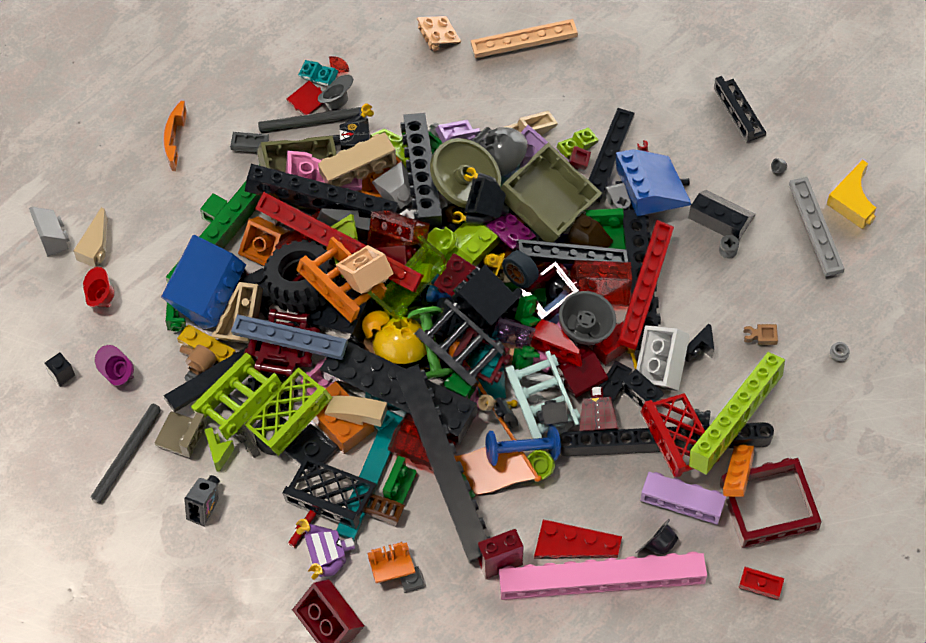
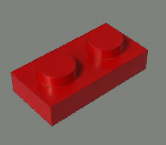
M744 567L739 588L779 600L785 578Z

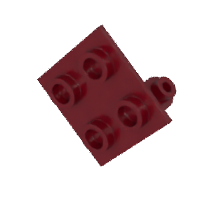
M453 253L433 285L438 288L437 290L440 293L444 294L445 292L453 296L455 293L452 290L464 279L468 281L466 276L476 266Z

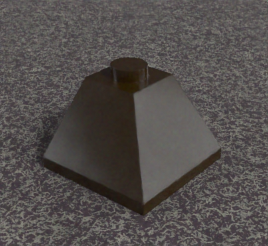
M582 213L571 227L564 244L609 248L613 240L598 221Z

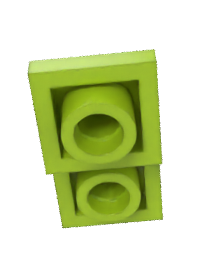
M588 127L574 132L572 138L558 142L556 148L569 159L574 146L588 150L598 143L599 139Z

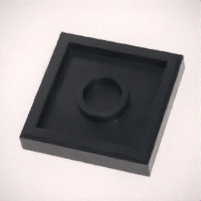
M310 423L283 452L299 466H301L305 457L325 464L339 450V446ZM308 464L305 471L310 474L317 471V468Z

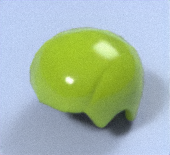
M447 227L444 229L434 228L427 235L425 240L426 246L436 255H446L454 249L456 235Z
M535 450L527 456L537 474L541 475V480L547 479L553 474L555 462L551 454L544 450Z

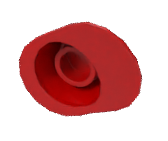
M94 267L88 271L83 281L86 304L90 307L109 308L111 306L110 302L114 298V288L109 283L106 270L102 267Z

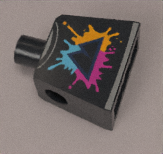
M210 475L207 480L198 478L184 498L186 520L201 526L206 525L219 499V478L214 475Z

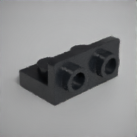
M637 369L622 381L621 392L640 409H642L644 402L649 400L656 402L664 396V393Z

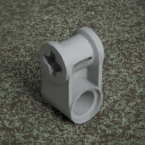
M624 183L605 187L606 198L612 209L623 208V210H630L631 201Z

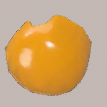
M373 311L365 316L362 328L367 338H371L373 333L381 330V326L390 321V316L387 312Z

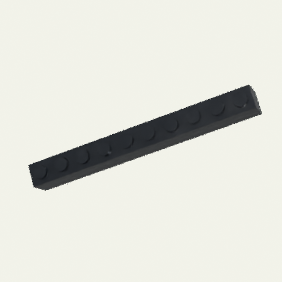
M415 365L397 372L396 378L470 563L482 557L478 542L486 540L490 536L486 537L484 529H487L482 517L478 518L476 512L479 510L475 498L471 499L469 492L472 491L468 480H463L461 473L464 472L462 464L460 461L456 462L454 454H457L453 442L449 443L446 437L450 434L446 424L442 425L439 419L442 417L438 405L434 406L432 399L435 396L432 388H427L425 381L428 380L424 369L420 370L419 366Z

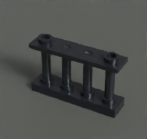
M446 299L444 302L449 309L429 330L423 331L419 328L414 334L469 386L475 389L479 385V382L476 380L478 373L497 353L504 358L506 356L505 347L498 340L494 342L460 311L462 308L454 300L451 303ZM456 314L463 322L443 343L438 345L433 340L435 338L434 335ZM470 327L477 335L458 356L452 358L448 354L449 347ZM485 340L492 348L472 369L466 371L462 367L463 361Z

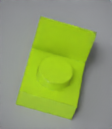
M212 427L204 429L216 472L221 471L234 451L233 440L221 443L218 433L214 434Z

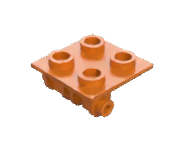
M407 542L393 544L394 550H392L390 544V551L387 552L385 546H383V553L381 548L372 549L371 552L367 553L375 583L416 573Z

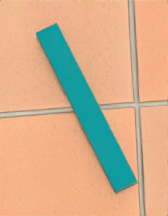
M391 411L389 413L395 420L381 432H377L359 475L363 479L376 483L377 486L406 419ZM363 485L356 488L358 495L366 493L370 487ZM354 489L352 491L350 498L356 497ZM369 500L367 508H369L372 500ZM356 501L347 506L349 510L356 512L360 504L359 501ZM362 513L360 516V523L357 529L339 523L336 529L339 537L345 539L352 537L353 541H355L366 514Z

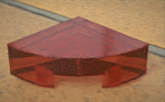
M329 56L330 67L336 68L339 71L338 73L349 72V66L346 61L336 56Z

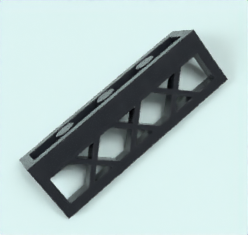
M722 76L716 77L714 90L746 143L766 136L767 132L735 80L725 81ZM728 86H732V87H733V89H734V92H733V93H732V91L730 90V88H729ZM737 100L742 102V106L739 105ZM746 114L750 115V120L747 118ZM753 127L758 128L759 132L755 133Z

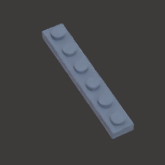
M238 314L231 330L232 335L340 360L343 359L348 345L347 339Z

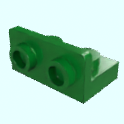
M397 456L383 488L384 498L404 504L417 474L415 469L406 466L404 457Z

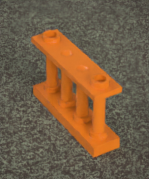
M332 237L327 246V252L314 261L305 255L300 259L297 271L351 323L356 319L361 304L372 296L381 301L387 288L383 283H378L369 292L363 293L355 300L349 298L345 294L352 289L349 283L346 282L341 287H338L332 281V279L341 274L337 267L327 274L318 268L333 256L341 262L352 255L341 242Z

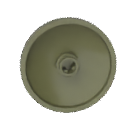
M455 138L442 143L434 152L430 162V172L438 191L451 203L465 208L473 180L466 181L464 179L465 174L472 176L471 173L466 172L468 168H474L477 174L483 173L494 177L499 186H501V175L495 159L484 147L468 139Z

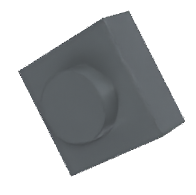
M419 566L414 567L416 573L400 577L404 593L424 588Z

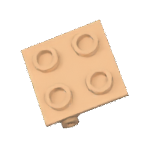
M446 16L417 18L419 22L418 29L421 31L425 41L428 42L430 50L437 51L440 44L461 43Z

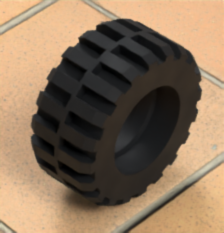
M296 240L292 241L291 244L287 245L286 243L282 245L281 249H276L273 252V256H269L263 268V279L272 302L279 306L280 309L285 311L288 309L292 313H296V311L306 313L307 310L314 311L317 307L324 306L327 299L306 279L301 281H289V279L299 273L297 267L301 258L306 255L310 260L314 261L327 252V247L322 244L319 245L315 241L302 240V242H298ZM330 258L318 268L325 274L336 268L334 258ZM339 275L332 279L335 284L340 279Z

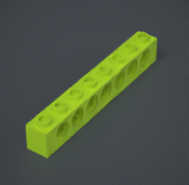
M770 352L766 353L690 450V467L707 475L783 376L784 358Z

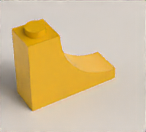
M863 159L829 194L826 204L861 229L867 224L871 225L876 218L874 214L877 208L867 199L862 189L861 179L868 167V163Z

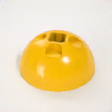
M408 317L390 319L389 322L381 326V330H377L373 339L374 353L394 364H406L420 360L427 354L425 344L414 334L419 328L422 329L421 324Z

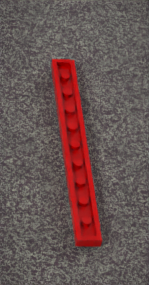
M263 192L255 208L325 246H328L332 237L341 242L351 254L367 246ZM386 256L394 273L388 279L412 292H416L424 275Z

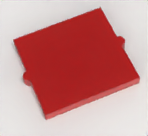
M311 81L306 82L286 98L295 107V110H298L303 115L312 114L324 104L318 102V96L323 91Z

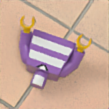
M300 519L296 523V525L301 526L296 530L298 534L307 533L304 535L312 561L308 572H314L311 578L315 580L318 576H334L343 567V564L346 563L344 552L355 549L352 537L340 540L337 530L309 524L306 519Z

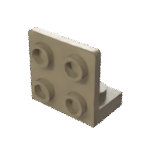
M171 411L154 442L155 446L190 458L207 426L204 414L196 412L194 418H190Z

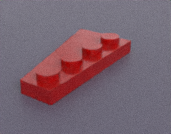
M543 519L534 559H541V557H551V559H560V557L618 558L622 536Z

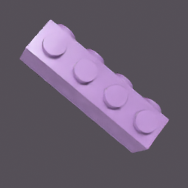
M648 472L640 501L718 525L726 496L717 490L710 491L697 484L691 485L677 478L664 477L663 474L658 472Z

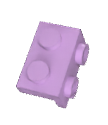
M468 120L438 125L435 129L442 143L455 138L472 140L481 132L479 128L472 129Z

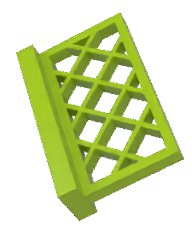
M298 367L280 386L279 391L272 394L244 425L279 456L333 397L324 387L315 382ZM301 375L303 377V384L294 385L295 380ZM307 388H317L312 395L307 396ZM303 389V396L294 398V390ZM290 391L289 399L281 400L283 392ZM302 401V406L298 410H293L294 402ZM289 403V411L280 412L281 404ZM276 405V413L267 414V409L270 406ZM289 416L287 422L280 425V417ZM276 418L275 426L267 427V419ZM257 420H262L261 428H253L252 425ZM275 430V434L268 441L266 439V431Z

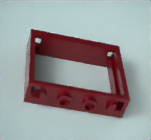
M785 458L781 462H767L760 467H751L748 481L794 471L810 517L747 532L736 498L726 496L725 501L741 548L819 530L822 521L799 458ZM727 473L721 476L720 487L722 493Z

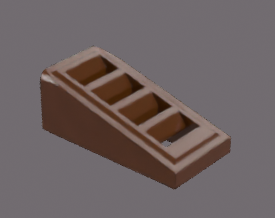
M372 494L370 500H373L371 508H367L366 505L363 513L396 526L405 505ZM377 503L381 504L378 511L374 510ZM384 506L388 507L386 513L382 512ZM392 509L395 510L394 516L390 515Z

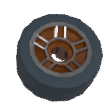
M516 250L512 252L502 262L505 275L519 288H528L539 277L536 264L522 251Z

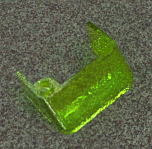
M420 234L417 238L421 248L405 265L424 275L416 292H412L392 280L386 286L387 290L382 300L373 292H368L373 302L394 319L403 318L408 312L407 308L434 277L437 274H442L447 267L443 253Z

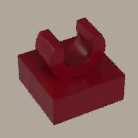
M574 146L569 158L570 165L576 170L579 168L586 170L591 152Z

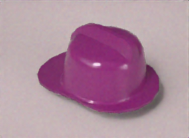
M104 345L98 349L95 355L96 368L111 384L120 386L129 379L134 378V365L119 348L114 345Z

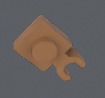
M757 324V329L751 326L744 327L743 333L751 334L744 337V342L750 343L753 340H757L758 345H777V324Z

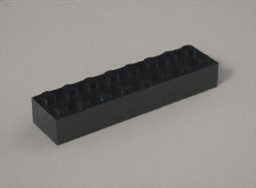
M349 341L342 360L331 357L326 358L320 368L324 379L332 383L336 381L342 388L360 397L386 402L387 410L414 422L396 378V373L405 370V368ZM426 380L427 388L431 387L435 396L432 399L434 406L438 405L442 417L439 419L441 424H446L450 435L446 436L447 439L460 445L478 413L477 403L430 380Z

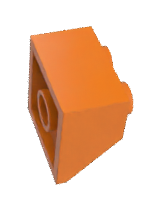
M259 216L248 220L238 254L264 266L269 256H273V252L276 249H281V246L287 243L290 230L279 225L275 226L274 223Z

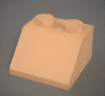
M369 245L336 264L337 269L352 289L361 294L369 292L373 286L385 282L389 276L394 274L385 254Z

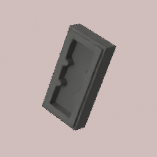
M233 132L230 149L257 152L261 142H269V134Z

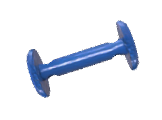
M550 425L546 438L497 442L494 431H489L485 439V449L488 462L495 466L499 453L548 449L553 459L557 460L560 456L561 443L557 428Z

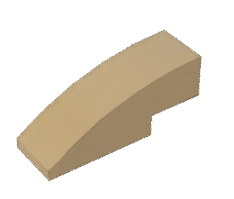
M549 111L519 118L518 123L505 127L522 132L529 125L542 136L556 127L558 123Z
M332 396L333 398L328 403L325 411L327 416L363 425L365 422L381 427L387 413V403L362 397Z

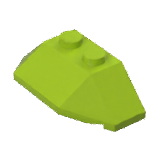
M465 221L454 232L456 235L454 249L450 253L443 255L444 267L453 253L477 266L502 240L486 224H467Z

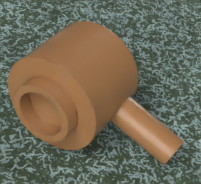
M184 345L180 347V352L188 355L185 361L188 365L187 368L197 375L213 367L217 361L216 355L202 345H197L195 349Z

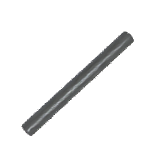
M362 107L259 121L258 127L260 132L347 120L362 112Z
M152 403L92 493V501L98 504L101 503L160 413L161 409L158 405Z

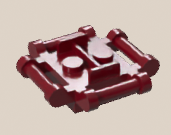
M271 309L269 312V322L320 333V330L317 328H307L309 314L278 312L276 309ZM278 319L291 322H298L300 323V327H296L293 323L280 322L276 320ZM250 339L248 348L244 351V354L248 353L253 359L257 360L254 369L260 373L264 371L290 377L299 366L311 367L312 353L305 352L304 357H302L303 351L266 342H262L259 352L255 351L257 340Z

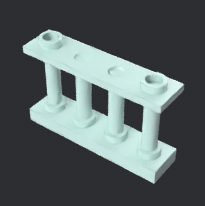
M547 351L545 354L546 360L524 369L514 370L513 365L505 368L533 439L542 438L541 435H544V432L548 431L549 427H544V424L541 425L540 423L536 424L534 417L537 416L538 411H541V405L545 404L541 403L534 407L533 405L529 406L527 399L532 394L558 385L562 396L552 400H556V403L565 401L569 414H567L568 422L573 421L575 427L579 426L578 421L581 419L578 410L573 409L556 368L559 365L555 354L551 355L550 351ZM551 367L554 378L529 388L521 387L519 381L522 380V377Z

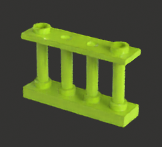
M245 353L191 406L195 414L196 412L204 414L205 418L209 416L221 425L218 429L226 440L234 435L272 394L277 393L282 385L275 373L267 378L254 369L255 362L248 353ZM249 375L262 384L255 392L242 383ZM235 389L248 397L241 406L228 397ZM221 402L235 411L227 420L214 411Z

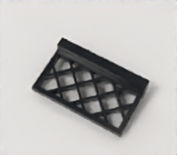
M305 457L289 487L286 486L282 494L285 501L308 511L312 510L318 515L357 529L360 523L359 518L377 485L369 480ZM308 464L316 466L317 471L307 475L305 473ZM327 472L334 474L335 478L323 482L321 474ZM319 475L321 483L310 486L308 479ZM346 478L351 480L352 485L344 488L340 487L339 481ZM306 480L307 488L302 490L295 488L297 483ZM337 482L339 489L327 493L325 486ZM363 485L370 487L367 493L358 495L356 488ZM321 487L324 488V495L319 497L313 495V490ZM354 489L356 497L345 500L343 493ZM341 494L342 502L334 504L330 501V497ZM359 501L360 506L356 512L348 509V504Z

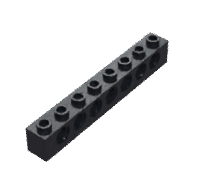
M425 113L403 114L404 122H400L401 133H405L402 135L403 146L406 145L404 147V156L408 158L406 160V169L410 171L408 173V183L412 184L410 186V196L414 197L412 199V210H416L414 212V223H418L419 231L433 230L434 228L442 229L438 189L432 180L430 172L432 152Z
M252 163L245 185V192L260 196L265 192L280 201L321 211V209L358 211L359 217L377 218L378 227L388 230L392 228V219L395 217L398 202Z
M634 209L623 210V234L629 263L627 278L630 300L642 263H638V261L643 262L651 238V233L647 232L649 216H637ZM653 294L636 350L641 349L645 325L656 327L661 325L660 313L657 314L656 308H659L658 297H655V294Z

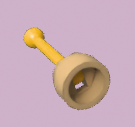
M481 395L479 397L478 406L481 410L488 411L495 407L496 401L493 396ZM517 400L507 401L508 405L512 407L518 405Z

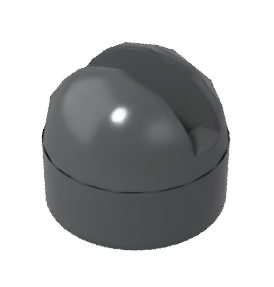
M775 158L771 163V169L774 173H783L787 169V163L783 159Z

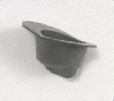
M342 75L336 78L318 96V102L325 103L330 111L338 110L348 101L347 90L353 84V77L351 75Z

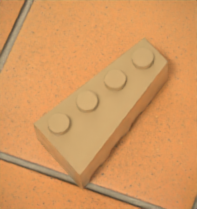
M385 132L376 134L365 142H359L348 150H342L333 157L323 159L318 163L319 173L325 183L340 187L351 183L354 178L361 180L366 178L369 173L375 172L379 174L383 172L384 168H393L396 165V152Z

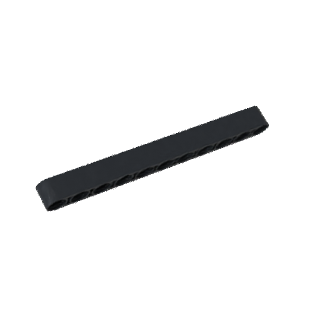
M766 422L746 423L727 449H733L734 446L739 445L766 447L772 442L774 428ZM702 425V426H703L704 430L706 431L707 428H708L710 425ZM667 427V429L675 432L677 427ZM681 427L678 430V434L689 437L691 432ZM649 428L563 432L559 435L561 443L560 455L566 457L661 452ZM693 433L691 439L698 441L701 436ZM760 433H765L768 436H762ZM740 434H746L748 437H742ZM675 438L676 446L684 449L686 442ZM641 439H648L649 442H643ZM605 440H606V441H609L610 443H609V444H604V443H602V441H605ZM622 440H628L630 442L623 443ZM585 441H586V442H589L590 444H589V445H584V444H582V442H585ZM567 442V443H570L571 445H569V446H564V445H562V443ZM688 444L686 450L690 451L694 445Z

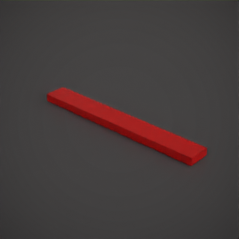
M659 220L654 225L617 340L618 344L633 350L638 345L674 230V226Z

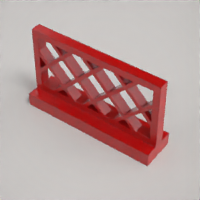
M679 394L656 402L652 400L644 402L640 412L674 478L682 476L684 472L693 470L694 468L686 465L683 456L687 455L690 457V451L686 450L688 444L695 445L697 442L691 439L692 434L696 433L702 436L705 430L686 394ZM682 400L685 409L682 410L673 406L674 402ZM662 406L669 409L667 416L659 413L657 407ZM674 411L681 414L680 421L669 417L670 412ZM684 416L693 420V427L682 422ZM666 422L677 425L676 431L667 429ZM679 428L691 431L689 437L678 434ZM675 438L686 442L684 449L676 446Z

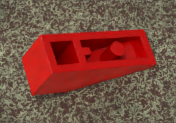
M542 319L529 334L531 346L544 353L550 351L551 355L555 354L557 358L581 367L580 350L558 325Z

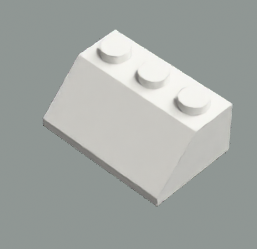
M645 325L636 369L656 387L679 391L690 334L676 328Z

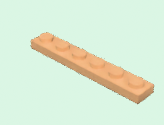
M569 19L471 40V47L474 57L479 58L578 37V32L574 20Z

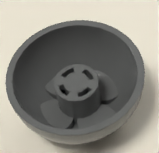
M499 127L489 131L479 143L495 159L501 176L510 173L521 163L528 145L526 137L521 132L509 127Z
M579 291L569 295L562 302L559 310V323L563 332L573 342L580 345H595L611 335L616 325V314L610 302L603 296L590 291Z

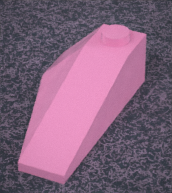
M287 152L285 173L325 183L318 168V163L322 160L312 157V154L307 152ZM354 178L351 183L340 187L349 188V190L353 191L362 190V179Z

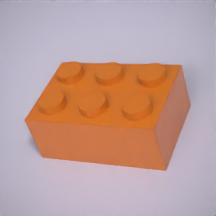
M336 381L326 388L331 396H349ZM328 404L312 420L330 440L339 446V450L343 454L374 432V425L364 422L363 425L325 415Z

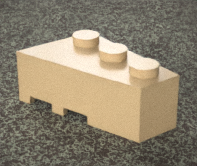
M239 282L224 315L220 318L216 331L213 332L211 337L220 341L249 344V338L232 335L231 330L237 314L256 319L259 318L263 288L258 284Z

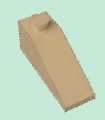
M100 208L73 250L77 261L92 267H97L105 258L107 215L104 208Z

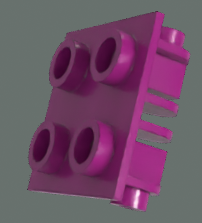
M510 212L506 216H501L499 219L486 224L512 250L516 248L518 239L532 240L536 238V235Z

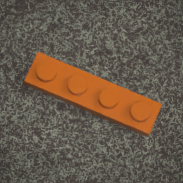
M734 446L723 487L724 496L744 497L755 454L754 446Z

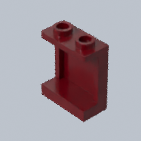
M516 529L478 542V547L482 554V557L478 558V564L485 579L498 575L499 569H503L506 566L517 568L523 565L524 546Z

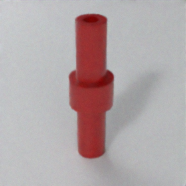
M310 510L304 519L311 524L317 514ZM295 531L288 544L294 548L306 532L298 534Z

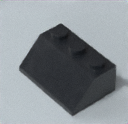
M704 190L697 195L691 204L688 219L723 236L733 235L740 240L754 218L755 213L708 190Z

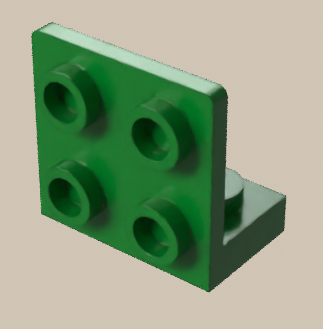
M623 208L585 210V215L598 221L612 238L613 243L609 248L625 249Z

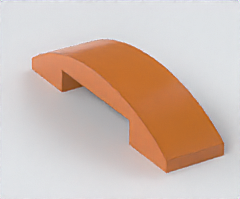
M180 101L173 109L164 130V147L172 171H176L179 157L177 147L173 146L177 126L185 125L187 114L185 101Z

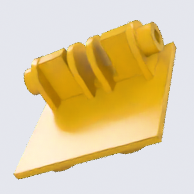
M505 254L486 255L483 258V263L493 268L492 272L497 276L499 270L503 269L502 262L505 259Z

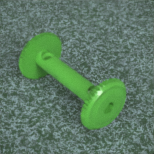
M437 306L424 307L411 311L408 314V318H420L421 328L425 331L433 326L431 316L441 313L442 310ZM425 345L430 365V372H426L427 379L435 380L452 375L454 371L451 368L442 369L440 358Z

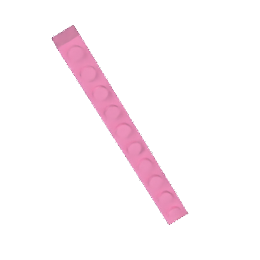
M688 552L685 555L670 553L659 557L657 555H648L645 558L630 556L621 560L616 558H608L605 561L587 560L583 563L568 561L557 565L555 563H546L543 566L528 564L519 568L506 566L503 569H499L501 600L705 584L707 578L704 553Z

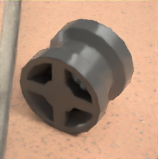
M733 235L722 237L719 247L720 255L728 259L735 257L738 252L739 240Z

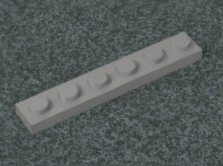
M808 177L790 180V189L825 277L843 273L844 266Z

